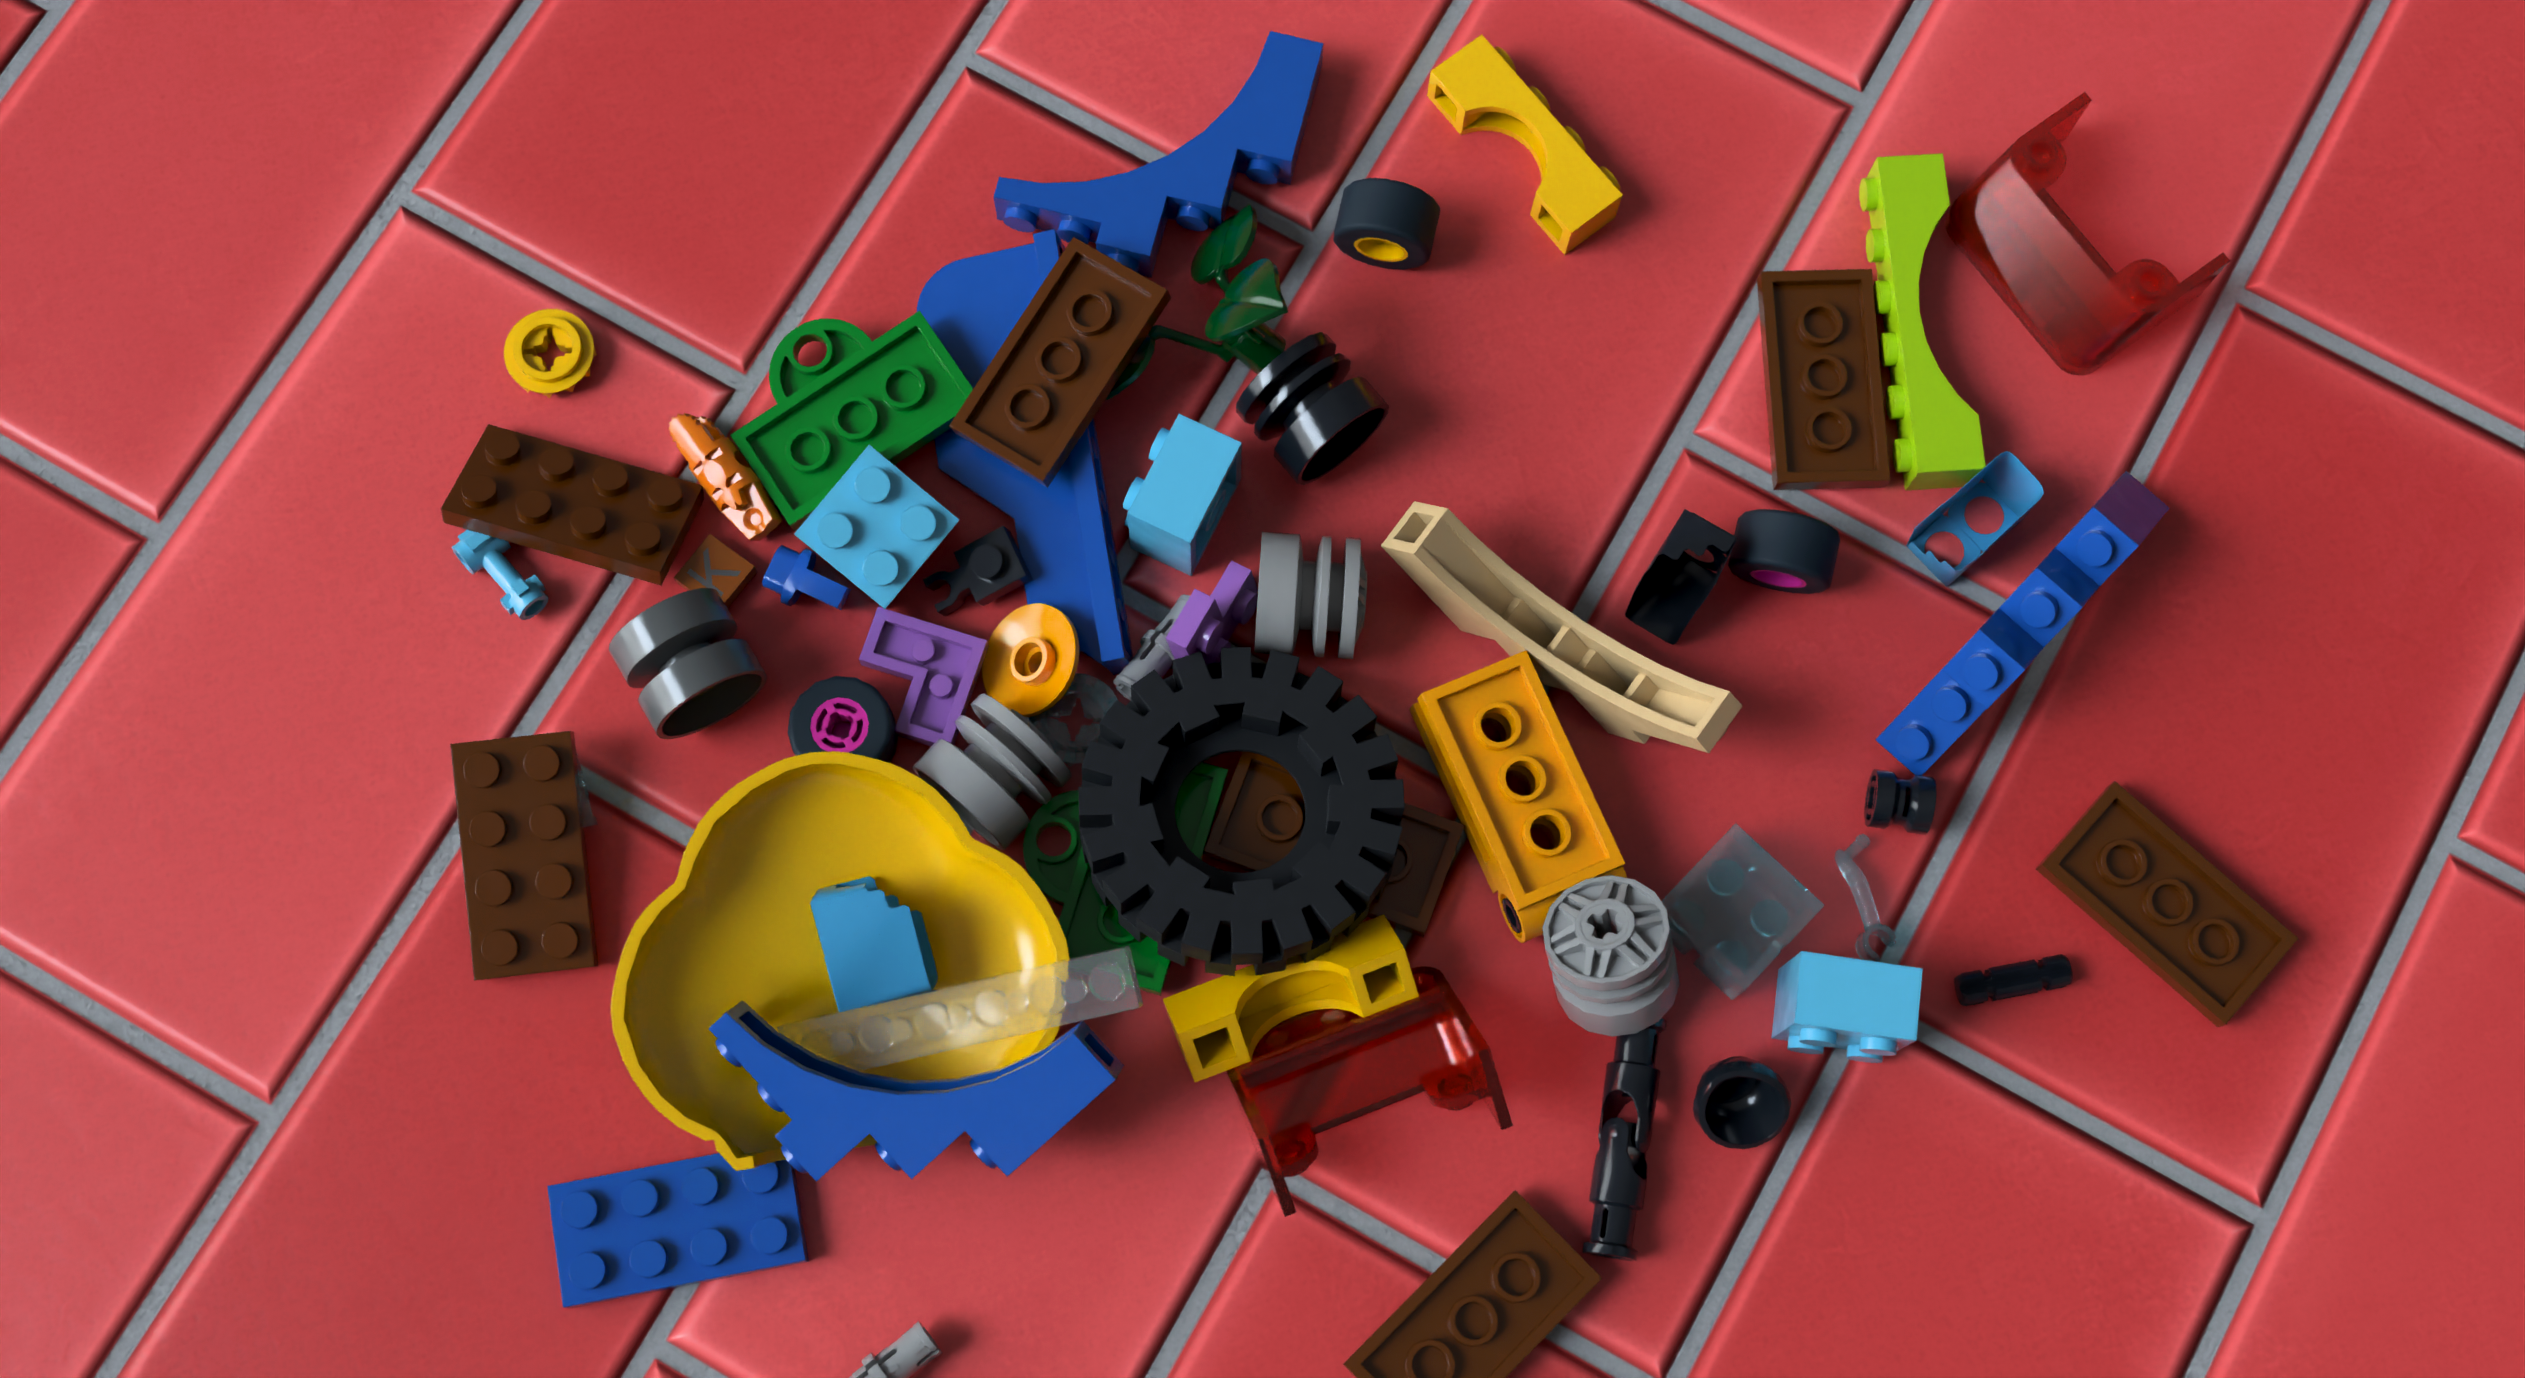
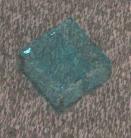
M1736 823L1661 901L1667 909L1673 946L1683 955L1692 948L1696 950L1701 956L1693 964L1731 1000H1734L1744 992L1781 953L1780 950L1787 946L1825 906Z

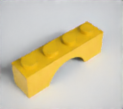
M1481 34L1431 70L1427 97L1460 135L1477 131L1499 132L1518 140L1531 152L1540 170L1541 184L1535 193L1530 216L1564 255L1616 217L1623 195L1620 192V185L1615 176L1606 167H1598L1586 154L1585 146L1580 136L1571 127H1563L1551 114L1550 106L1545 96L1536 87H1528L1516 74L1515 66L1510 56L1498 46L1494 48Z
M1381 915L1361 923L1348 937L1342 932L1333 938L1331 950L1307 963H1304L1301 956L1297 955L1287 959L1284 971L1255 975L1254 965L1252 964L1235 971V976L1224 975L1163 998V1002L1181 1052L1196 1083L1250 1062L1254 1049L1260 1039L1273 1027L1293 1016L1314 1010L1340 1009L1365 1018L1417 998L1419 995L1405 948L1385 915Z

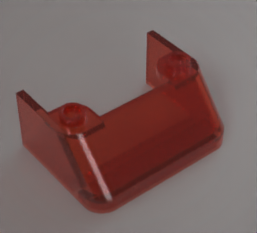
M2085 92L2018 138L1955 199L1945 218L1946 231L1951 240L2060 369L2078 376L2096 371L2196 299L2230 262L2228 257L2221 253L2181 283L2167 267L2150 259L2136 260L2117 273L2110 267L2045 190L2059 179L2065 169L2067 158L2061 142L2068 137L2092 101Z
M1428 966L1411 968L1419 997L1365 1018L1340 1009L1314 1010L1293 1016L1273 1027L1260 1039L1254 1049L1250 1062L1225 1071L1261 1166L1285 1217L1296 1213L1284 1177H1292L1303 1173L1317 1158L1319 1146L1315 1134L1424 1092L1432 1105L1448 1110H1461L1469 1107L1475 1101L1483 1099L1501 1130L1513 1126L1490 1047L1440 970Z

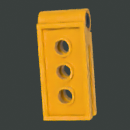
M1526 650L1419 695L1417 698L1418 702L1410 707V713L1461 824L1464 825L1463 829L1492 893L1498 892V901L1503 917L1510 931L1520 943H1525L1543 935L1542 927L1549 907L1566 889L1588 878L1609 875L1627 878L1623 865L1626 863ZM1481 723L1494 726L1499 731L1502 741L1495 742L1488 739L1482 731ZM1507 775L1514 776L1523 783L1526 792L1525 796L1515 794L1509 789L1506 783ZM1531 828L1539 829L1546 834L1550 842L1549 850L1542 849L1534 843L1530 833Z

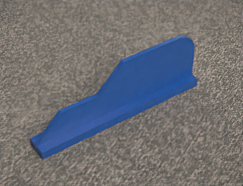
M1055 229L1034 233V243L968 257L949 263L938 270L924 286L918 300L917 312L920 311L973 389L1066 249ZM1094 418L1048 488L954 433L951 428L935 438L939 469L1014 519L1019 551L1033 579L1024 584L1027 605L1035 603L1047 604L1062 611L1069 617L1076 629L1079 650L1107 668L1113 675L1120 674L1133 659V652Z

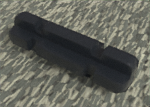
M2059 954L2044 957L2038 960V963L2033 959L1991 967L1989 970H1985L1984 974L1981 970L1961 973L1954 978V986L1959 1003L1963 1006L1984 1003V1001H1988V997L1992 1001L2037 993L2043 987L2046 991L2063 988L2073 982V973L2068 958L2065 955Z

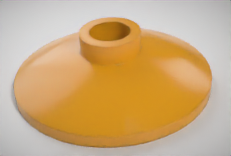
M1041 603L1022 606L1008 614L998 624L988 641L989 648L982 665L983 683L988 696L1003 706L1017 711L1024 717L1041 714L1053 707L1064 696L1074 679L1079 662V640L1076 629L1069 617L1055 607Z

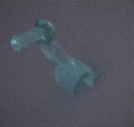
M1862 833L1855 838V841L1845 851L1838 849L1835 852L1834 858L1840 872L1850 887L1865 931L1860 933L1856 939V952L1862 960L1878 962L1880 961L1878 954L1869 946V936L1876 935L1881 938L1885 945L1893 947L1896 944V935L1891 928L1881 924L1869 883L1862 870L1853 861L1871 842Z

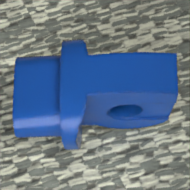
M784 545L779 546L762 581L763 587L781 594V603L788 606L794 605L803 592L842 610L851 589L813 572L816 553L807 548L799 553Z

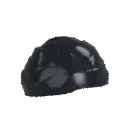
M1730 1057L1710 1065L1701 1076L1693 1104L1694 1117L1706 1135L1715 1143L1734 1149L1754 1148L1770 1141L1782 1131L1789 1118L1791 1107L1790 1093L1781 1077L1767 1065L1747 1057Z

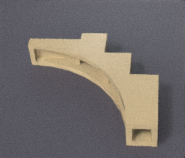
M1414 501L1381 545L1391 558L1461 631L1495 640L1510 657L1526 650L1541 683L1570 692L1609 734L1645 744L1649 737L1652 736L1710 753L1718 740L1726 733L1728 726L1742 707V704L1730 691L1694 680L1662 666L1620 644L1578 618L1507 565L1481 542L1448 508Z

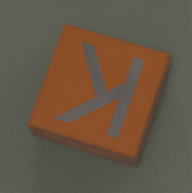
M709 534L675 575L674 579L687 591L698 588L717 590L725 605L729 608L756 575L757 570L754 565Z

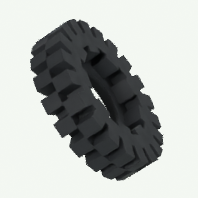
M1251 647L1221 648L1219 663L1206 665L1201 651L1173 660V675L1162 679L1154 669L1131 686V701L1126 706L1116 700L1099 723L1100 738L1098 742L1091 740L1089 742L1081 767L1082 787H1078L1080 839L1085 864L1089 863L1091 868L1092 883L1105 907L1113 904L1118 910V923L1139 942L1146 936L1150 937L1158 943V955L1184 967L1189 957L1206 961L1205 973L1235 976L1236 965L1253 964L1255 975L1284 971L1287 959L1300 955L1304 963H1307L1331 950L1333 938L1342 932L1348 937L1368 915L1373 899L1379 900L1390 877L1403 828L1401 827V820L1405 808L1403 779H1396L1395 775L1398 757L1388 734L1378 737L1374 731L1377 716L1364 700L1357 695L1349 702L1341 696L1343 681L1320 666L1317 667L1311 677L1299 673L1300 657L1271 650L1267 664L1251 662ZM1237 751L1263 755L1284 767L1298 784L1305 803V824L1294 848L1277 863L1262 870L1245 873L1217 869L1199 859L1183 841L1175 818V804L1178 792L1192 770L1214 756Z

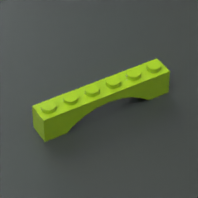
M1943 153L1877 157L1867 177L1861 179L1859 200L1862 211H1869L1871 229L1867 231L1866 254L1870 263H1876L1878 281H1875L1873 285L1875 313L1882 314L1885 332L1880 336L1879 356L1882 366H1889L1891 386H1888L1886 391V410L1889 419H1896L1898 439H1895L1893 443L1894 468L1897 473L1903 472L1905 491L1963 487L1986 467L1979 415L1957 394L1939 369L1926 340L1919 305V278L1924 252L1933 231L1950 205Z

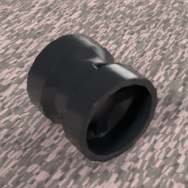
M1874 769L1868 782L1865 797V825L1885 829L1891 824L1901 825L1909 833L1926 835L1931 827L1936 806L1935 779L1921 775H1914L1909 780L1897 778L1892 771Z

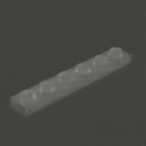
M1128 945L917 993L848 1011H838L778 1026L777 1029L779 1033L815 1055L861 1071L1137 1009L1143 1005V1000L1130 946Z

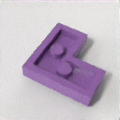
M1231 560L1211 596L1194 589L1166 636V641L1174 659L1201 651L1206 665L1220 662L1221 648H1231L1229 639L1238 623L1246 624L1257 607L1258 589L1250 569Z
M877 607L859 661L862 666L912 681L895 727L897 736L928 746H932L938 739L946 740L955 745L959 733L955 720L960 715H965L989 645L985 639Z

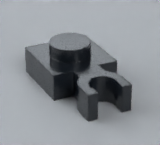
M1004 526L953 552L960 568L952 572L939 571L923 579L925 586L933 591L945 584L950 585L949 597L934 605L937 612L944 616L961 608L966 598L973 594L977 603L985 606L1033 580L1011 531Z

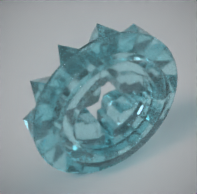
M1081 673L1075 674L1067 692L1053 707L1041 714L1029 717V721L1051 742L1055 753L1069 766L1083 763L1090 740L1098 742L1100 738V724L1091 723V725L1081 726L1075 741H1071L1068 725L1059 722L1055 718H1060L1061 715H1070L1072 708L1076 706L1077 698H1081L1080 703L1081 707H1083L1084 717L1093 719V722L1100 723L1115 701L1118 700L1114 692L1103 681Z

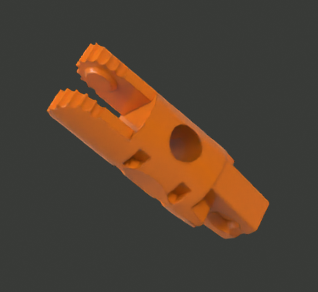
M686 413L683 415L677 414V417H672V421L669 422L670 427L668 428L670 436H672L673 442L677 443V448L688 461L690 471L706 490L718 509L749 540L760 541L781 523L782 517L763 484L733 441L725 437L721 430L715 427V422H711L710 418L703 416L699 418Z

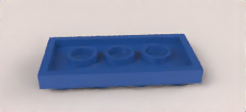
M717 1153L547 1186L563 1308L584 1306L809 1262L795 1168L786 1159L760 1165L752 1169L735 1171L721 1154Z

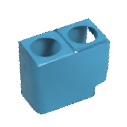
M2008 451L2003 452L1994 458L1955 495L1914 528L1906 546L1947 587L2025 518L2044 494L2043 487L2014 454ZM1976 497L1992 498L2001 506L2004 520L2002 526L1996 532L1980 534L1972 530L1966 523L1964 516L1965 508ZM1947 510L1949 517L1943 515ZM1949 532L1960 539L1964 547V556L1959 565L1953 568L1945 560L1939 562L1931 551L1925 554V543L1932 534Z
M871 876L817 890L811 899L810 905L839 1012L934 989L938 981V974L921 912L918 910L910 911V907L906 905L900 906L898 897L894 895L885 896L884 891L877 890L875 879Z

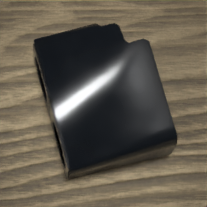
M1685 509L1639 581L1626 609L1625 616L1667 643L1676 644L1695 612L1703 604L1717 583L1737 541V537ZM1689 549L1696 555L1701 556L1707 549L1713 555L1714 561L1704 562L1698 560L1684 550Z

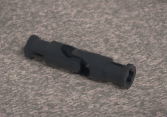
M1662 1018L1659 1022L1638 1033L1616 1036L1614 1058L1606 1066L1598 1133L1600 1148L1595 1158L1589 1201L1594 1204L1590 1241L1583 1243L1582 1252L1585 1254L1617 1260H1637L1638 1251L1632 1248L1636 1211L1643 1209L1647 1181V1162L1645 1157L1651 1142L1660 1071L1655 1068L1659 1033L1666 1030L1667 1022ZM1630 1101H1634L1637 1109V1124L1618 1118L1625 1104Z

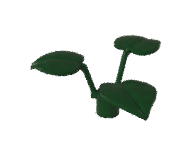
M1247 204L1238 213L1218 225L1199 246L1191 265V276L1198 284H1206L1215 277L1217 284L1225 293V298L1220 300L1219 305L1211 313L1205 326L1206 336L1213 342L1222 341V344L1219 345L1164 326L1154 325L1105 401L1119 394L1142 374L1154 353L1155 341L1160 338L1169 339L1215 354L1225 362L1230 361L1234 356L1256 374H1259L1273 359L1284 352L1286 346L1285 339L1265 324V322L1288 312L1280 289L1277 266L1269 259L1263 258L1243 269L1231 283L1228 279V269L1239 264L1246 257L1253 244L1257 230V214L1253 206Z

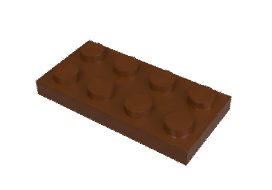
M1073 237L949 425L954 433L1048 488L1170 301L1171 296L1168 290Z
M1872 269L1761 271L1757 279L1773 490L1885 488L1890 481Z
M488 424L441 507L443 522L446 524L662 586L704 501L703 487L696 483Z
M564 731L450 744L474 981L598 966L574 732Z
M1242 752L1204 849V856L1247 872H1253L1277 863L1294 848L1305 824V803L1298 784L1284 767L1263 755ZM1404 803L1405 808L1401 820V827L1403 828L1391 874L1379 900L1373 899L1367 917L1376 918L1385 915L1390 925L1424 937L1464 825Z
M2116 781L2107 786L2036 868L2039 873L2217 1027L2228 1023L2299 939Z
M1515 1190L1343 1365L1355 1378H1506L1590 1292L1602 1277Z

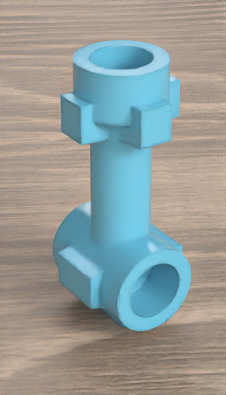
M466 530L458 536L459 542L452 546L453 552L471 574L474 575L482 568L490 574L506 593L500 599V602L510 615L515 612L521 620H527L543 610L549 600L548 596L543 592L546 590L544 584L536 575L525 580L502 553L511 548L508 541Z

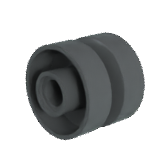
M698 588L689 590L653 605L629 621L610 642L609 652L627 684L632 688H644L639 695L638 703L659 738L676 739L716 724L747 704L759 693L766 683L767 675L748 642L743 639H732L737 631V623L715 589Z

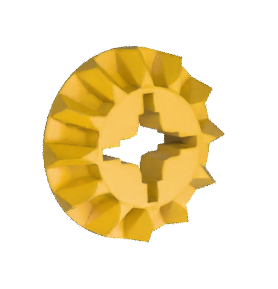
M543 309L523 317L511 329L504 345V361L511 377L527 392L541 393L551 398L553 393L564 390L573 392L575 384L583 377L590 376V366L593 357L597 355L592 334L586 324L574 314L559 309ZM552 335L560 351L568 353H565V356L556 357L554 366H551V371H548L543 359L536 355L547 351Z

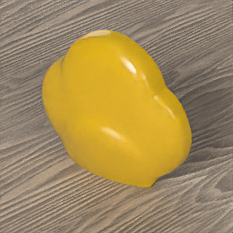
M809 752L775 762L739 782L727 791L700 820L683 853L676 881L643 911L634 923L622 950L612 991L610 1007L612 1030L622 1060L633 1081L656 1110L677 1127L705 1141L714 1140L716 1150L735 1171L752 1169L767 1163L785 1160L781 1151L782 1144L775 1135L792 1119L784 1111H775L762 1099L757 1090L759 1083L743 1066L737 1067L724 1058L716 1046L715 1041L717 1038L708 1029L740 1001L743 1000L777 1032L815 1055L859 1072L905 1080L957 1079L1003 1068L1053 1043L1064 1016L1069 992L1070 958L1068 946L1053 909L1030 875L1009 856L972 838L958 813L931 785L901 767L878 759L848 752ZM871 876L875 879L877 890L884 891L885 896L894 895L898 897L900 906L906 905L910 907V911L918 910L922 913L937 969L938 981L934 989L839 1012L810 903L818 889ZM868 1134L854 1148L875 1145L877 1141Z

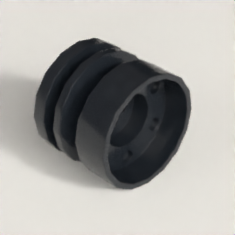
M1322 332L1307 336L1273 359L1247 386L1236 404L1237 414L1245 423L1255 424L1254 433L1260 440L1268 441L1281 436L1274 448V457L1296 483L1301 485L1316 481L1349 458L1379 428L1389 409V405L1365 378L1358 376L1343 382L1350 370L1351 361L1341 353L1335 354L1336 344L1327 334Z

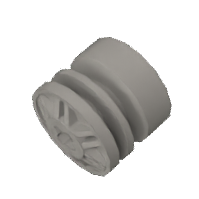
M1262 532L1254 653L1270 654L1271 650L1292 655L1299 630H1311L1315 657H1324L1326 631L1339 632L1338 658L1353 659L1355 644L1362 628H1364L1367 594V570L1361 553L1360 538L1346 537L1343 563L1331 562V536H1322L1315 561H1304L1300 534Z
M983 693L970 705L974 713L986 726L985 728L965 715H960L955 720L959 732L969 744L968 747L962 751L950 742L938 739L912 768L919 778L935 788L946 799L966 824L1000 850H1005L1030 823L1026 812L1016 800L1019 794L1023 793L1032 800L1046 805L1052 799V796L1037 775L1039 774L1057 787H1063L1072 775L1068 767L1055 753L1051 742L1040 730L1017 711L1003 706L992 697Z
M1609 875L1585 879L1566 889L1549 907L1542 927L1557 999L1568 1018L1588 1032L1611 1037L1635 1034L1659 1022L1673 1006L1680 982L1667 909L1657 894L1635 879Z

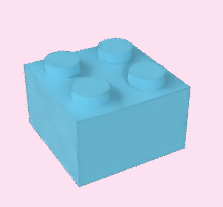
M1178 414L1170 430L1162 427L1149 452L1148 458L1154 462L1145 480L1136 477L1123 502V509L1128 510L1124 525L1129 528L1130 548L1192 576L1241 480L1242 442L1181 414Z
M868 445L794 535L881 607L886 609L959 522V519L872 446Z
M1801 951L1778 969L1771 1039L1788 1041L1787 1049L1793 1052L1823 1054L1824 1047L1846 1049V1058L1850 1060L1881 1063L1883 1062V1056H1894L1898 1050L1910 1045L1917 1039L1923 968Z

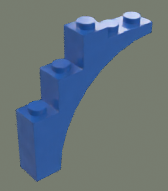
M1270 31L1256 68L1235 100L1202 133L1171 154L1130 172L1090 181L1039 183L999 177L993 196L997 220H1001L1008 227L1021 232H1034L1035 229L1043 231L1055 229L1059 238L1068 243L1073 237L1085 244L1089 242L1096 243V250L1138 274L1151 278L1168 218L1176 220L1180 226L1193 231H1205L1207 228L1215 229L1225 219L1237 172L1246 174L1248 178L1261 184L1271 185L1277 182L1291 184L1322 69L1324 43Z
M2125 471L1991 617L1876 738V741L1914 775L1922 776L2027 669L2041 650L2083 608L2109 576L2136 550L2169 510V507L2129 472Z
M743 1000L728 1010L708 1028L717 1038L715 1041L716 1046L724 1058L737 1067L743 1066L759 1083L757 1090L762 1099L772 1109L778 1112L784 1111L792 1119L775 1137L782 1144L781 1151L789 1164L801 1173L808 1172L816 1182L868 1134L877 1141L875 1147L884 1162L894 1170L900 1171L902 1169L912 1179L965 1131L972 1138L970 1145L977 1157L990 1168L998 1166L1008 1177L1113 1083L1124 1067L1121 1061L1084 1021H1081L1046 1048L1003 1068L957 1079L905 1080L867 1074L821 1058L777 1032Z

